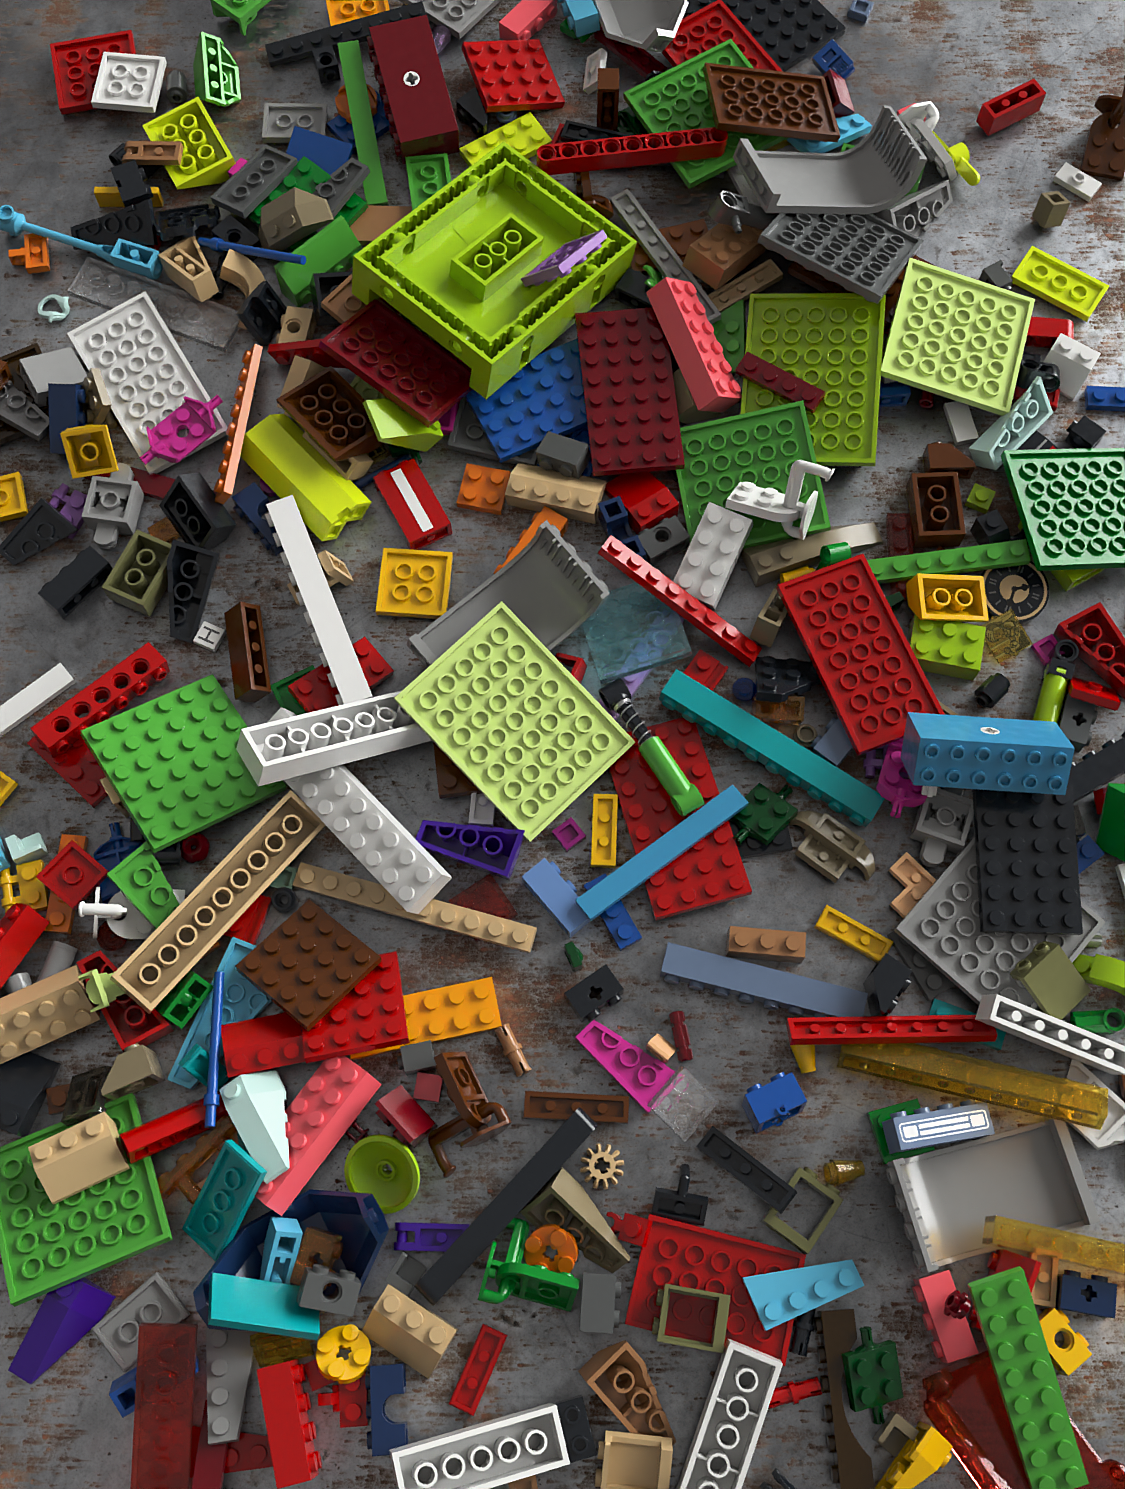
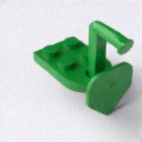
M514 1217L506 1226V1228L513 1229L506 1261L504 1263L493 1260L497 1242L493 1241L478 1300L490 1304H499L512 1295L571 1312L580 1279L567 1272L556 1273L549 1271L541 1265L531 1266L521 1263L525 1242L529 1233V1224L523 1219ZM488 1277L495 1279V1283L499 1287L497 1292L485 1289Z

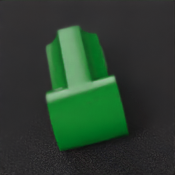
M841 542L822 546L820 549L821 561L816 570L851 558V549L848 543Z
M1118 1008L1076 1011L1070 1013L1069 1021L1070 1024L1091 1033L1110 1035L1125 1027V1013ZM1108 1015L1116 1019V1027H1112L1107 1023Z

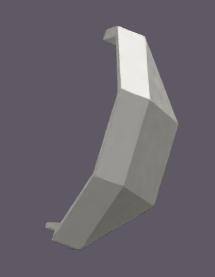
M592 0L597 9L599 21L606 38L656 52H662L675 38L689 4L687 0Z

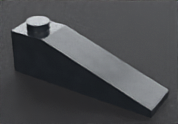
M173 540L167 559L170 637L194 644L193 640L198 632L220 559V553Z

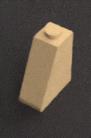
M295 355L280 396L326 368L311 360ZM277 403V406H276V407L283 409V408ZM286 411L284 412V415L291 417Z

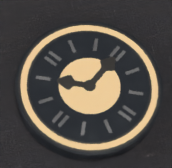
M1032 561L1027 565L984 570L981 574L984 578L987 611L994 619L1010 611L1019 625L1037 617L1048 602L1049 584L1043 571L1036 570L1035 563Z

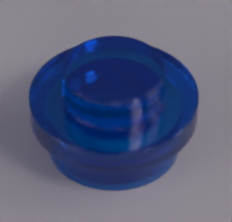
M740 678L733 684L732 691L738 700L748 701L755 696L756 685L749 678Z

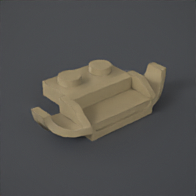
M800 811L789 823L790 826L799 825L806 830L803 834L806 839L799 846L795 855L834 883H836L847 867L852 870L854 866H857L862 870L864 879L867 881L874 874L875 862L871 851L864 844L866 841L826 812L821 814L815 811Z

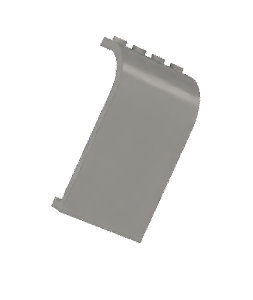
M883 105L872 130L865 139L844 152L755 151L748 139L740 138L733 156L765 213L865 215L883 211L900 201L912 189L927 161L926 156L895 111L888 105Z
M546 520L538 527L535 536L517 556L423 631L412 635L408 639L407 646L421 663L428 668L502 601L535 637L551 651L589 619L605 602L610 593L608 592L607 585L601 579L598 580L592 573L590 565L576 555L575 548L563 540L558 528L553 524L550 525Z
M1063 1116L905 1159H896L887 1163V1176L890 1184L894 1185L897 1194L895 1196L898 1210L903 1213L905 1220L904 1230L908 1240L912 1242L914 1248L912 1252L913 1259L917 1268H920L921 1273L939 1270V1266L1100 1222Z

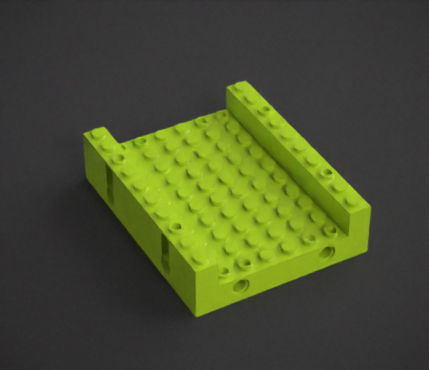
M503 141L353 256L352 294L366 305L374 299L377 300L379 297L388 302L472 368L469 386L487 399L575 323V313H587L616 288L627 269L631 266L637 241ZM602 229L604 230L607 238L600 243L602 247L594 253L590 254L589 252L586 255L587 259L577 266L574 264L571 267L572 272L562 278L558 276L550 282L546 280L539 286L532 284L525 287L521 278L563 244Z

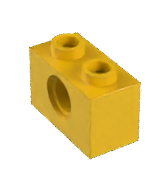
M1046 1308L1038 1315L1052 1364L1060 1375L1069 1376L1092 1355L1087 1348L1089 1344L1079 1332L1075 1333L1070 1328L1068 1317L1060 1309ZM1057 1332H1061L1064 1336V1344L1060 1348L1054 1341Z

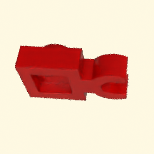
M607 1212L606 1216L614 1219V1225L611 1227V1230L614 1234L619 1233L618 1240L646 1248L653 1221L628 1213L624 1214L622 1220L618 1214Z

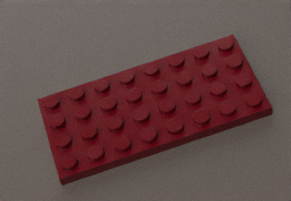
M653 307L575 313L593 476L684 469L685 462L669 343Z

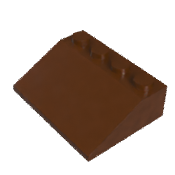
M329 366L276 399L277 403L335 462L370 453L385 444L377 439L363 405V402L366 400L332 366Z

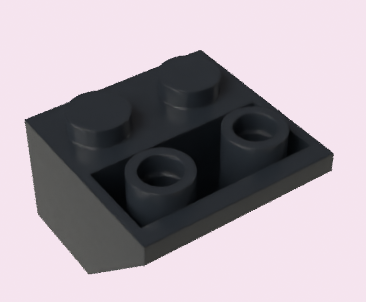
M887 953L876 963L863 983L865 992L868 993L867 1002L871 1016H887L898 1003L895 997H899L902 992L904 993L912 982L908 978L912 970Z

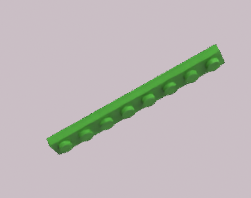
M1026 539L867 560L879 584L911 580L917 573L950 575L1027 565L1031 561Z

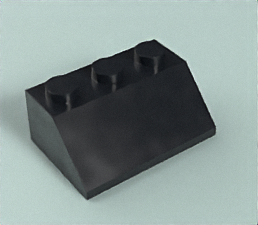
M200 472L178 475L159 505L183 541L203 549L211 550L225 541L237 525L223 504L215 502L216 495Z

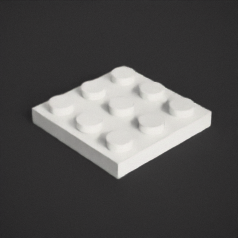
M103 52L91 100L93 108L155 113L167 64L165 57Z

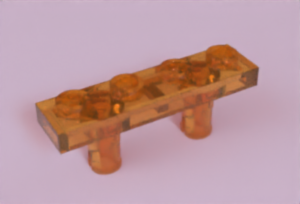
M229 1115L221 1117L216 1122V1128L209 1135L204 1134L195 1143L196 1147L190 1153L183 1154L176 1161L177 1166L170 1172H165L157 1179L162 1199H167L179 1188L189 1202L194 1205L201 1189L191 1178L192 1174L217 1150L220 1152L225 1141L230 1140L231 1136L237 1131Z

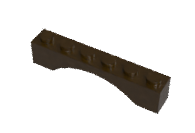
M854 1309L817 1311L818 1317H814L815 1333L816 1335L820 1334L821 1346H817V1356L819 1364L823 1363L824 1375L820 1376L822 1393H826L827 1405L823 1406L825 1422L830 1424L831 1435H827V1448L829 1453H833L834 1465H830L832 1484H836L837 1489H875L871 1457L860 1446L852 1433L845 1416L842 1401V1377L844 1371L842 1353L849 1352L857 1340Z

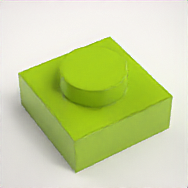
M975 483L965 506L986 514L996 491Z

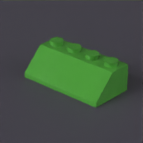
M340 215L292 252V254L306 257L304 265L280 261L274 266L281 293L296 307H301L312 299L310 281L313 273L346 272L353 267V256L362 248L344 217Z

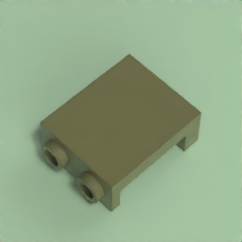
M1043 941L1034 946L1033 951L1025 959L1020 960L1016 964L1015 969L1010 972L1013 979L1020 980L1040 1007L1038 1011L1062 1020L1091 991L1060 945L1052 942Z

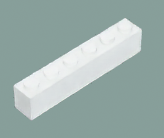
M982 995L975 1020L1111 1075H1125V1046L1001 995Z

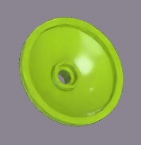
M381 1134L367 1136L357 1142L346 1157L344 1175L349 1191L373 1194L383 1214H391L402 1210L416 1196L420 1184L419 1167L412 1152L398 1139ZM387 1164L392 1168V1171L388 1170Z

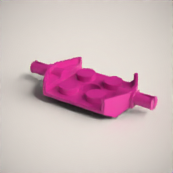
M216 394L210 401L203 403L186 396L183 397L185 403L151 430L148 426L146 427L151 447L139 457L145 465L155 457L158 459L162 458L170 463H179L216 432L213 410L223 403L222 399ZM180 430H189L187 436L178 437V433Z
M903 738L888 744L876 786L880 795L893 804L890 815L894 817L896 813L895 818L901 817L904 806L913 808L922 805L927 799L926 795L921 794L922 786L913 785L910 779H904L899 774L900 772L907 773L901 760Z

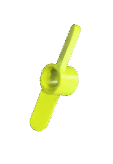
M932 131L953 159L955 170L969 185L976 186L980 182V175L968 163L970 154L967 146L960 142L948 147Z

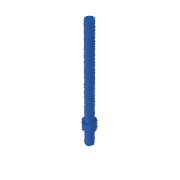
M200 237L198 239L199 246L208 247L212 251L222 252L223 250L229 251V249H232L240 254L301 265L306 263V257L303 255L225 242L223 239L215 237L212 239Z
M221 971L214 972L207 1094H204L203 1106L206 1107L205 1128H215L216 1109L220 1104V1095L217 1092L225 975Z

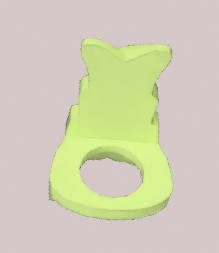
M97 969L78 976L79 980L90 979L86 984V991L90 1001L98 1005L90 1009V1012L110 1006L109 1003L116 1000L117 996L126 994L110 980L115 972L99 974Z

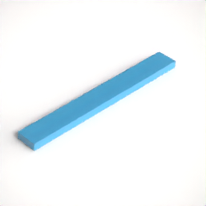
M732 784L575 900L576 904L590 921L594 920L747 807L749 802Z

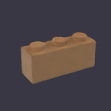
M730 926L727 931L726 957L800 964L805 958L806 932Z

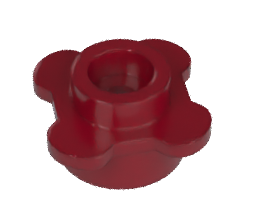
M958 1290L951 1293L946 1299L944 1314L946 1316L952 1315L953 1318H964L971 1306L968 1294L965 1292L961 1294Z

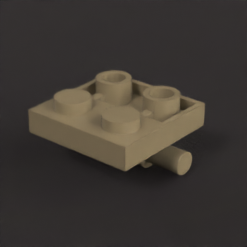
M90 368L87 377L83 381V389L86 392L83 413L86 414L87 425H102L104 420H106L108 428L113 429L117 424L100 369Z

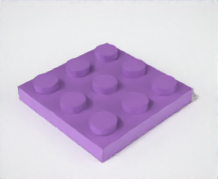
M602 229L563 244L521 278L525 287L532 284L539 286L546 280L550 282L558 276L562 278L572 272L571 267L574 264L575 266L581 264L587 259L586 255L589 252L590 254L594 253L602 247L600 243L607 238L604 230Z

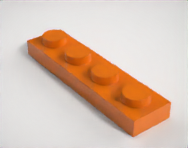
M61 834L58 853L71 840L83 850H87L88 838L86 836ZM52 891L50 892L45 918L50 923L44 931L46 933L71 934L75 911Z

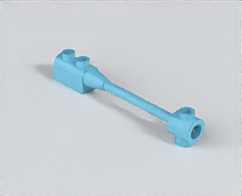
M0 206V230L8 232L11 236H19L23 231H27L96 253V255L112 263L115 267L124 269L129 274L143 275L148 280H156L162 273L163 266L158 257L160 254L158 250L120 238L115 246L96 245L27 223L25 216L15 212L12 206Z

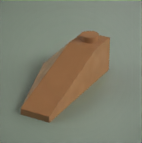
M626 1340L598 1351L578 1371L630 1433L672 1438V1445L676 1443L666 1414L657 1397L655 1387L647 1372L645 1362Z

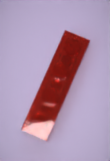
M887 513L888 557L913 554L910 513ZM909 580L890 582L891 595L899 591L905 598L904 601H907L906 583Z

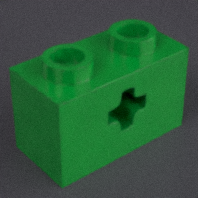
M190 970L155 1009L183 1029L212 991L213 985Z

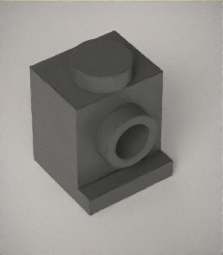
M1002 260L982 270L979 281L1009 291L1013 290L1011 288L1012 279L1009 273L1002 268Z

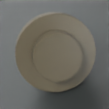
M809 724L799 725L793 733L794 741L805 748L811 747V744L818 736L816 729Z

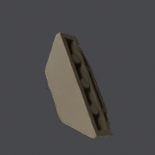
M294 187L261 208L258 231L261 248L283 251L332 222L334 218L327 200Z

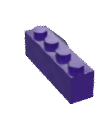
M423 820L416 840L426 851L510 881L519 856L525 830Z

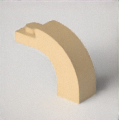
M229 249L219 278L239 287L247 299L252 291L261 282L265 281V278L260 269L249 258ZM240 320L238 327L247 330L245 325Z

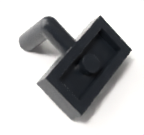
M688 1164L680 1166L677 1191L656 1187L651 1214L679 1222L704 1226L708 1197L688 1193L690 1183V1166Z

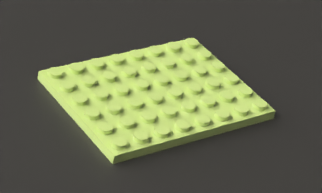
M502 601L394 698L399 706L516 829L525 830L524 838L529 843L635 743L632 737Z

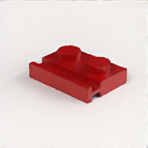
M700 649L683 673L714 691L729 667L727 665L724 666L719 660Z
M260 895L223 936L231 939L235 937L255 945L272 905L271 898Z

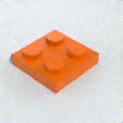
M467 463L456 502L457 507L502 515L506 499L505 492L511 471Z

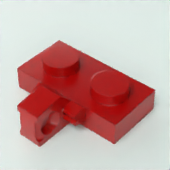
M365 1373L352 1383L332 1385V1392L318 1394V1406L333 1405V1412L340 1411V1428L369 1425V1419L366 1418L368 1390H366Z

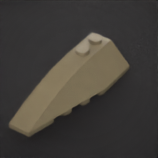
M874 522L832 526L830 531L806 535L804 540L790 538L742 549L741 557L755 587H759L779 580L781 573L804 566L809 568L818 566L821 561L820 549L824 545L846 542L850 546L851 554L880 545L883 543V540Z

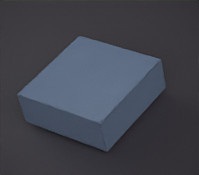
M853 0L847 17L866 23L873 9L874 2Z

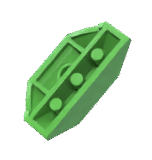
M200 32L193 62L195 98L199 97L201 100L222 107L240 102L238 65L230 52L223 46L224 43L221 38Z

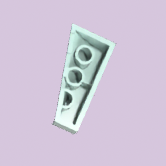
M1040 376L1035 378L1027 391L1011 406L1010 412L1001 416L969 447L976 466L997 470L1003 464L1001 459L1003 451L1017 450L1053 414Z

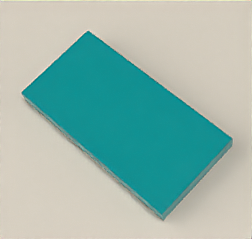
M232 1139L225 1141L182 1227L215 1262L234 1239L267 1173L261 1165Z
M212 1273L209 1283L208 1325L317 1340L320 1335L319 1310L300 1307L296 1299L300 1286Z

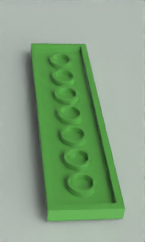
M1018 1266L967 1283L1030 1489H1075L1089 1484L1024 1270Z

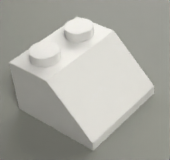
M1060 333L1046 356L1044 363H1052L1059 367V389L1061 395L1072 401L1074 400L1101 353Z

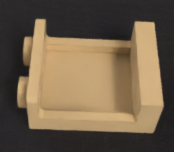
M605 1430L604 1441H599L597 1459H602V1469L596 1468L595 1487H600V1489H669L673 1455L672 1438Z

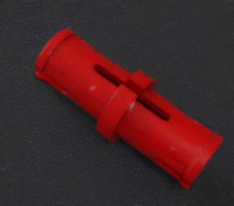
M817 1376L795 1383L789 1381L787 1385L775 1388L768 1409L789 1403L793 1405L799 1404V1401L805 1398L822 1395Z

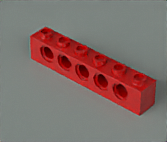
M149 642L32 726L30 729L34 737L53 758L58 754L65 753L70 745L78 739H83L81 737V730L109 719L113 713L124 709L136 696L143 695L155 682L163 680L170 672L167 660ZM142 670H145V671H146V672L143 673V674H137L139 671H142ZM120 685H127L125 688H118ZM102 699H108L104 703H98ZM88 713L87 716L79 718L81 714ZM62 728H68L65 732H59Z

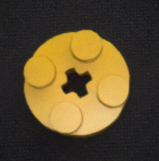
M348 1324L346 1326L334 1327L318 1340L316 1363L324 1378L338 1381L339 1384H348L358 1380L366 1372L371 1359V1345L367 1336L357 1326ZM344 1348L351 1351L348 1353L347 1360H344L342 1357H336L340 1349Z

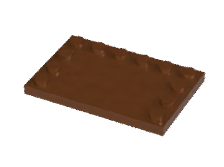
M713 63L704 64L703 74L716 130L838 142L840 132L824 76Z

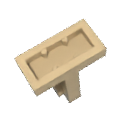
M326 550L317 554L329 587L337 582L345 586L354 582L344 562ZM290 582L287 586L296 604L300 605L295 594L299 592V588L297 585L292 586Z

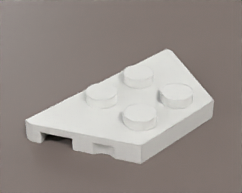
M1072 1059L1057 1113L1063 1116L1064 1120L1097 1150L1124 1143L1125 1102L1081 1062Z

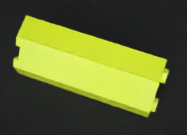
M270 414L245 433L240 457L281 499L293 495L304 524L321 541L337 539L346 522L361 520L372 502L351 480H346L302 436L304 432L287 415Z

